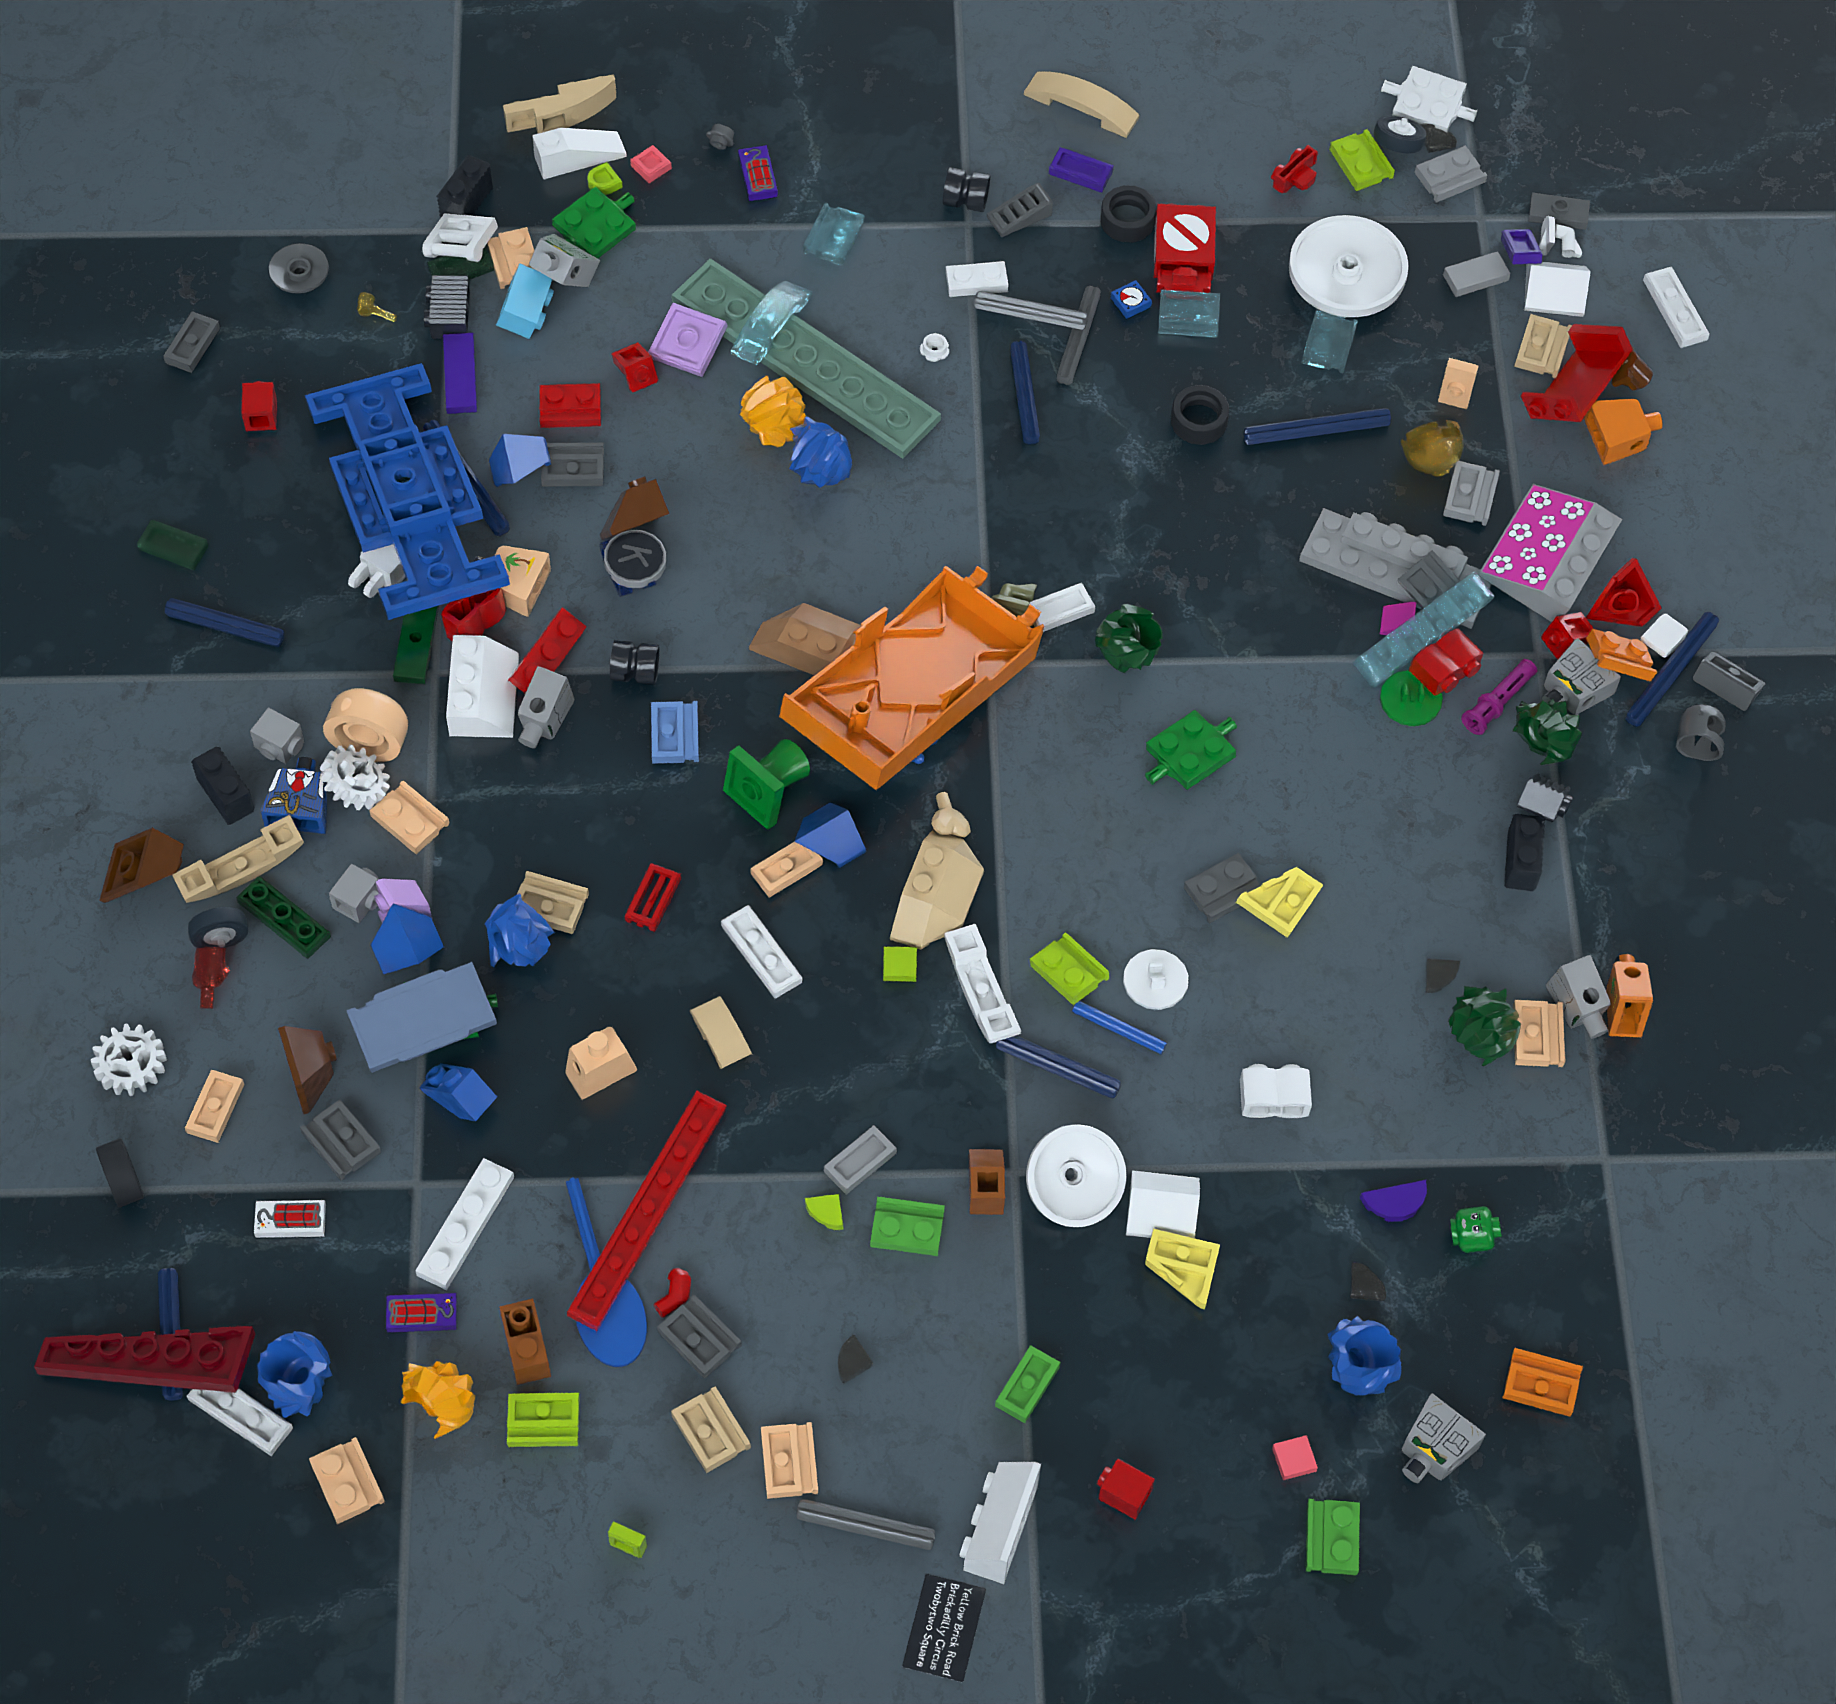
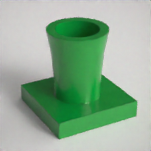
M788 739L780 740L759 762L742 747L737 746L729 754L723 791L769 830L777 824L784 788L809 775L810 765L801 748Z

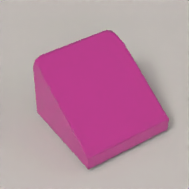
M1417 602L1383 606L1380 634L1411 639Z

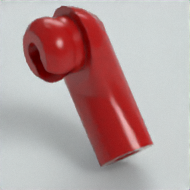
M674 1268L669 1272L667 1278L670 1280L669 1294L654 1303L656 1311L662 1318L688 1301L691 1278L687 1271Z

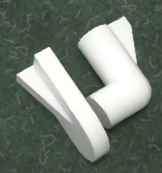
M1546 216L1542 224L1541 240L1539 243L1542 254L1546 256L1554 245L1555 238L1562 239V255L1568 258H1580L1582 250L1575 239V231L1571 227L1555 225V218Z

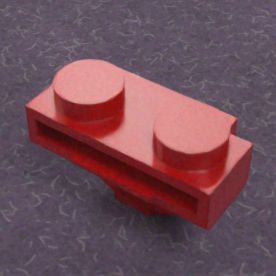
M1309 145L1303 150L1301 148L1296 149L1285 166L1280 164L1271 175V179L1274 181L1273 188L1280 193H1286L1293 186L1300 190H1305L1312 186L1317 172L1311 169V167L1316 164L1318 152Z
M1180 267L1174 270L1158 269L1156 292L1161 293L1164 296L1163 298L1202 300L1204 296L1210 295L1211 273L1197 272L1188 267Z

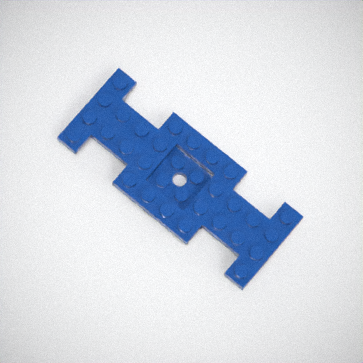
M422 363L305 395L314 424L344 416L355 443L356 451L331 457L329 462L363 553L393 544L407 581L378 589L388 620L510 585L509 576L500 554L469 563L456 531V526L481 520L483 515L448 426L419 433L405 403V399L432 392ZM403 477L410 479L404 483L397 482L398 479Z

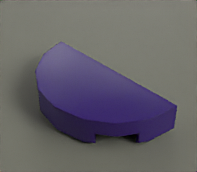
M1426 1180L1363 1192L1360 1195V1199L1368 1211H1372L1377 1216L1385 1218V1221H1404L1413 1217L1422 1207L1427 1194Z

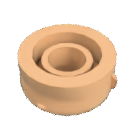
M354 688L340 693L334 699L325 719L323 732L327 740L336 748L342 746L347 750L349 745H353L356 752L365 748L368 757L374 754L377 756L374 762H387L395 759L401 751L408 730V719L403 708L387 695L370 689Z

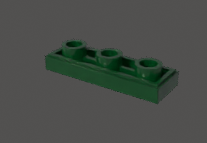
M439 605L404 615L393 673L394 682L426 684Z
M258 876L236 897L237 902L307 959L331 938L330 932L261 876Z

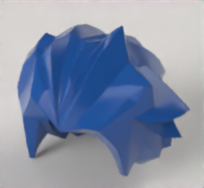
M809 417L804 418L803 424L790 428L795 435L793 440L796 445L792 449L791 461L793 460L789 469L801 476V483L816 484L818 488H821L824 485H835L846 477L849 478L852 459L845 436L835 431L828 424L813 421Z
M520 893L507 900L504 904H498L485 923L489 940L490 964L494 967L496 962L502 958L510 965L514 962L517 966L526 967L528 964L533 966L548 952V948L551 945L547 937L555 932L539 913L522 901Z
M1358 1316L1352 1321L1348 1319L1341 1320L1337 1328L1327 1334L1333 1347L1328 1356L1333 1365L1332 1379L1341 1383L1343 1390L1354 1395L1385 1393L1384 1388L1387 1384L1400 1380L1401 1349L1397 1346V1339L1389 1334L1388 1328L1378 1322L1370 1321L1369 1319L1362 1321Z
M294 1331L293 1333L282 1335L269 1343L267 1350L260 1353V1362L257 1364L258 1383L268 1392V1398L274 1400V1408H281L283 1418L298 1412L308 1416L310 1415L312 1405L320 1402L323 1396L322 1387L325 1385L324 1380L332 1376L329 1368L331 1362L328 1352L312 1334Z

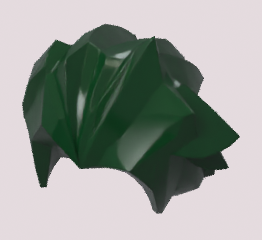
M1123 604L1119 610H1115L1107 615L1096 630V647L1100 648L1103 656L1111 666L1122 673H1126L1129 668L1141 670L1142 666H1150L1154 655L1158 654L1162 645L1160 639H1163V631L1160 624L1152 618L1154 614L1149 610Z
M1554 699L1547 703L1542 700L1538 704H1527L1521 701L1519 706H1516V725L1513 728V732L1521 736L1529 745L1530 751L1546 756L1540 765L1563 762L1571 758L1582 736V732L1578 730L1580 716L1567 714L1566 701L1555 703Z
M1464 986V995L1456 997L1457 1004L1452 1007L1453 1013L1448 1019L1450 1028L1452 1026L1451 1034L1456 1035L1457 1042L1464 1044L1465 1050L1469 1051L1470 1054L1485 1059L1482 1066H1486L1507 1054L1514 1047L1521 1028V1023L1518 1021L1519 1014L1506 1002V988L1493 992L1486 986L1482 989Z

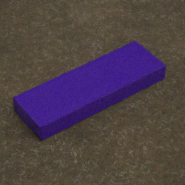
M443 334L447 414L477 412L474 334Z

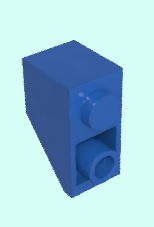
M441 1063L427 1073L426 1080L419 1087L422 1092L458 1118L477 1121L497 1098L494 1092L473 1069Z

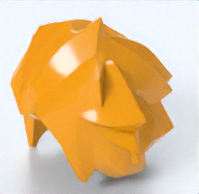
M768 376L763 377L751 389L746 391L741 400V406L743 407L740 415L749 424L750 431L759 435L762 445L781 447L785 442L793 441L794 434L790 428L803 424L806 417L805 413H803L806 405L802 401V395L786 377L770 381Z
M436 1361L431 1367L409 1363L408 1372H402L404 1376L402 1384L404 1396L401 1404L409 1402L419 1403L423 1406L428 1416L438 1417L436 1421L440 1424V1428L435 1434L434 1439L462 1427L470 1420L475 1401V1395L470 1392L473 1385L471 1376L468 1374L459 1376L456 1365L450 1362L443 1364L440 1361Z

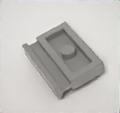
M1466 145L1416 165L1415 168L1416 176L1427 191L1434 195L1436 203L1483 184L1487 179L1486 172L1483 173L1481 171L1480 164Z
M1457 460L1443 516L1471 523L1474 520L1482 522V525L1486 526L1500 470L1495 469V472L1486 470L1487 467Z

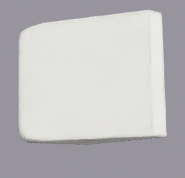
M1663 614L1643 634L1640 640L1665 658L1678 648L1686 637L1688 630L1668 614Z

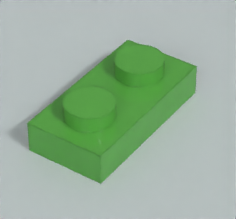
M1030 1345L997 1398L995 1407L1026 1423L1060 1368L1061 1362Z

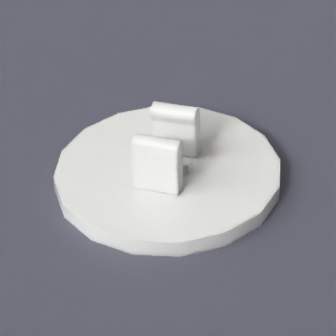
M1151 949L1140 952L1130 959L1124 970L1123 984L1127 994L1135 1003L1147 1009L1161 1010L1172 1007L1182 1000L1188 989L1189 975L1185 965L1177 956L1165 950Z

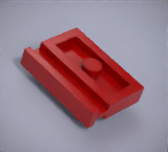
M600 383L539 385L540 428L601 426Z

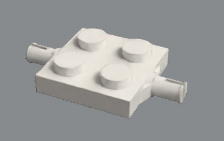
M1412 66L1407 79L1402 85L1385 80L1381 92L1397 96L1392 116L1413 120L1422 127L1445 135L1451 123L1457 117L1474 122L1477 110L1461 106L1466 83Z

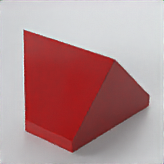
M1636 558L1629 560L1612 576L1586 616V619L1643 627L1662 609Z

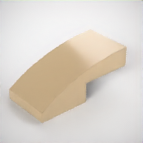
M720 996L690 1010L703 1039L707 1040L720 1069L752 1054L737 1023Z

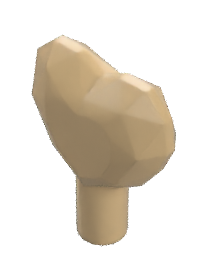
M938 793L936 800L939 810L935 812L931 822L934 830L939 835L951 834L958 837H966L971 832L968 821L959 811L952 808L948 793Z

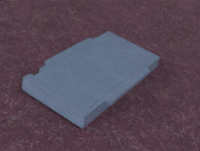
M472 962L447 972L443 970L431 972L375 994L374 1000L365 1003V1007L359 1009L354 1007L346 1010L371 1073L398 1062L411 1060L497 1024Z

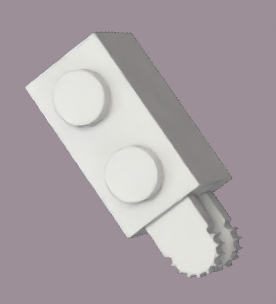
M394 545L364 553L362 551L360 555L361 563L350 575L348 584L353 588H358L367 577L371 578L364 587L363 593L372 598L379 592L378 589L383 586L387 587L401 583L406 576Z

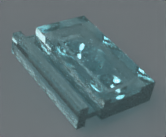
M824 203L803 245V253L808 254L810 252L816 254L817 258L843 266L864 224V215L838 206L835 209L829 207L828 203Z
M1161 290L1158 333L1217 337L1220 294Z
M1316 310L1301 363L1327 370L1334 368L1338 369L1339 373H1344L1358 320L1354 319L1352 322L1345 320V317Z

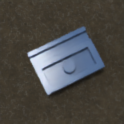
M683 701L651 702L652 764L684 763V760L699 762L697 701H693V704H683Z

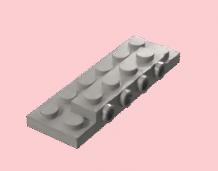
M1323 508L1301 552L1299 560L1405 603L1415 601L1398 583V578L1433 550L1474 595L1471 601H1468L1463 608L1448 619L1472 629L1492 586L1490 582L1478 575L1481 569L1467 564L1468 557L1464 556L1462 550L1458 547H1441L1436 545L1434 540L1427 535L1415 537L1406 533L1405 528L1399 524L1393 523L1387 526L1377 522V518L1367 512H1363L1360 515L1353 512L1351 518Z

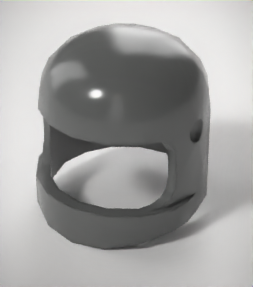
M1696 704L1687 708L1680 718L1676 742L1678 751L1686 757L1704 761L1720 759L1724 750V741L1720 735L1725 731L1726 727L1723 714L1716 707L1706 704ZM1695 735L1701 736L1695 745ZM1712 741L1718 748V750L1714 752L1711 751Z

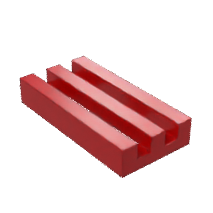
M651 863L625 914V921L629 923L634 921L637 923V926L642 928L645 925L649 927L650 931L655 932L681 880V874ZM655 874H660L641 915L637 914L636 912ZM667 878H671L652 918H648Z

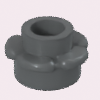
M714 124L711 131H708L706 134L710 139V144L717 149L724 150L727 146L731 147L734 144V131L727 126Z

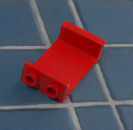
M1573 324L1568 334L1576 350L1561 369L1557 378L1553 380L1545 393L1523 392L1521 394L1532 419L1581 422L1633 350L1624 328L1618 326Z

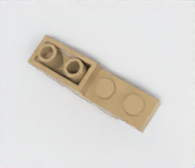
M614 74L557 85V95L543 96L541 98L503 105L507 132L536 127L539 134L557 128H568L590 118L617 98Z

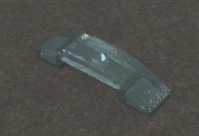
M783 281L776 285L761 300L750 315L731 349V355L758 365L771 349L774 336L793 312L799 313L812 297L813 292L788 281Z

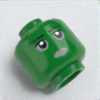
M1488 1207L1459 1209L1456 1213V1218L1450 1219L1454 1246L1459 1245L1464 1253L1492 1250L1495 1246V1238L1501 1237L1499 1217H1492Z

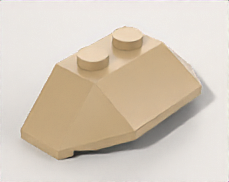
M933 829L923 840L900 898L890 940L911 947H917V949L921 950L927 947L929 943L943 938L944 933L963 926L984 873V868L964 839L952 835H939Z

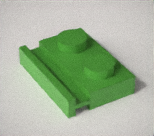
M877 1196L870 1247L938 1256L945 1206Z
M1308 1499L1306 1571L1317 1570L1321 1571V1573L1358 1574L1360 1502L1314 1501V1499Z

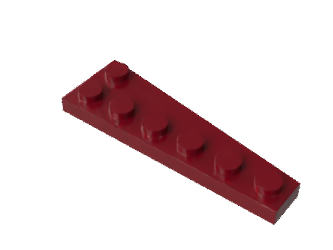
M252 1326L209 1328V1332L191 1333L189 1329L175 1330V1334L157 1335L155 1331L142 1332L141 1336L123 1337L121 1333L103 1334L100 1336L45 1337L34 1368L38 1375L236 1393L256 1333Z

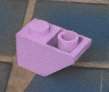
M380 879L376 881L378 894L374 898L380 909L378 915L382 923L393 903L431 917L429 904L415 880Z

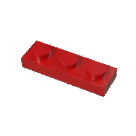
M562 607L533 644L508 681L526 694L537 666L555 672L587 626Z

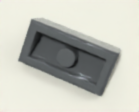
M1711 652L1701 661L1693 676L1695 682L1743 711L1750 707L1765 686V682L1715 652Z

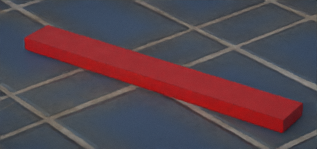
M696 1091L568 1309V1317L595 1331L599 1330L726 1111L727 1105Z

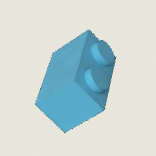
M519 264L512 277L496 326L530 339L534 329L540 330L544 322L546 313L541 311L543 305L548 307L554 290L550 289L552 279L535 269Z

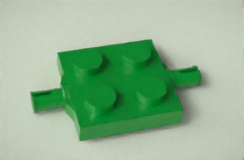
M595 186L552 219V226L563 235L564 240L598 259L636 230V223L623 211L633 204L635 200L629 192H626L617 201H613Z
M1194 710L1146 742V750L1157 760L1158 766L1145 773L1148 782L1150 781V784L1153 785L1159 779L1168 775L1176 779L1188 790L1236 757V749L1224 736L1237 728L1235 721L1228 717L1219 725L1214 726Z

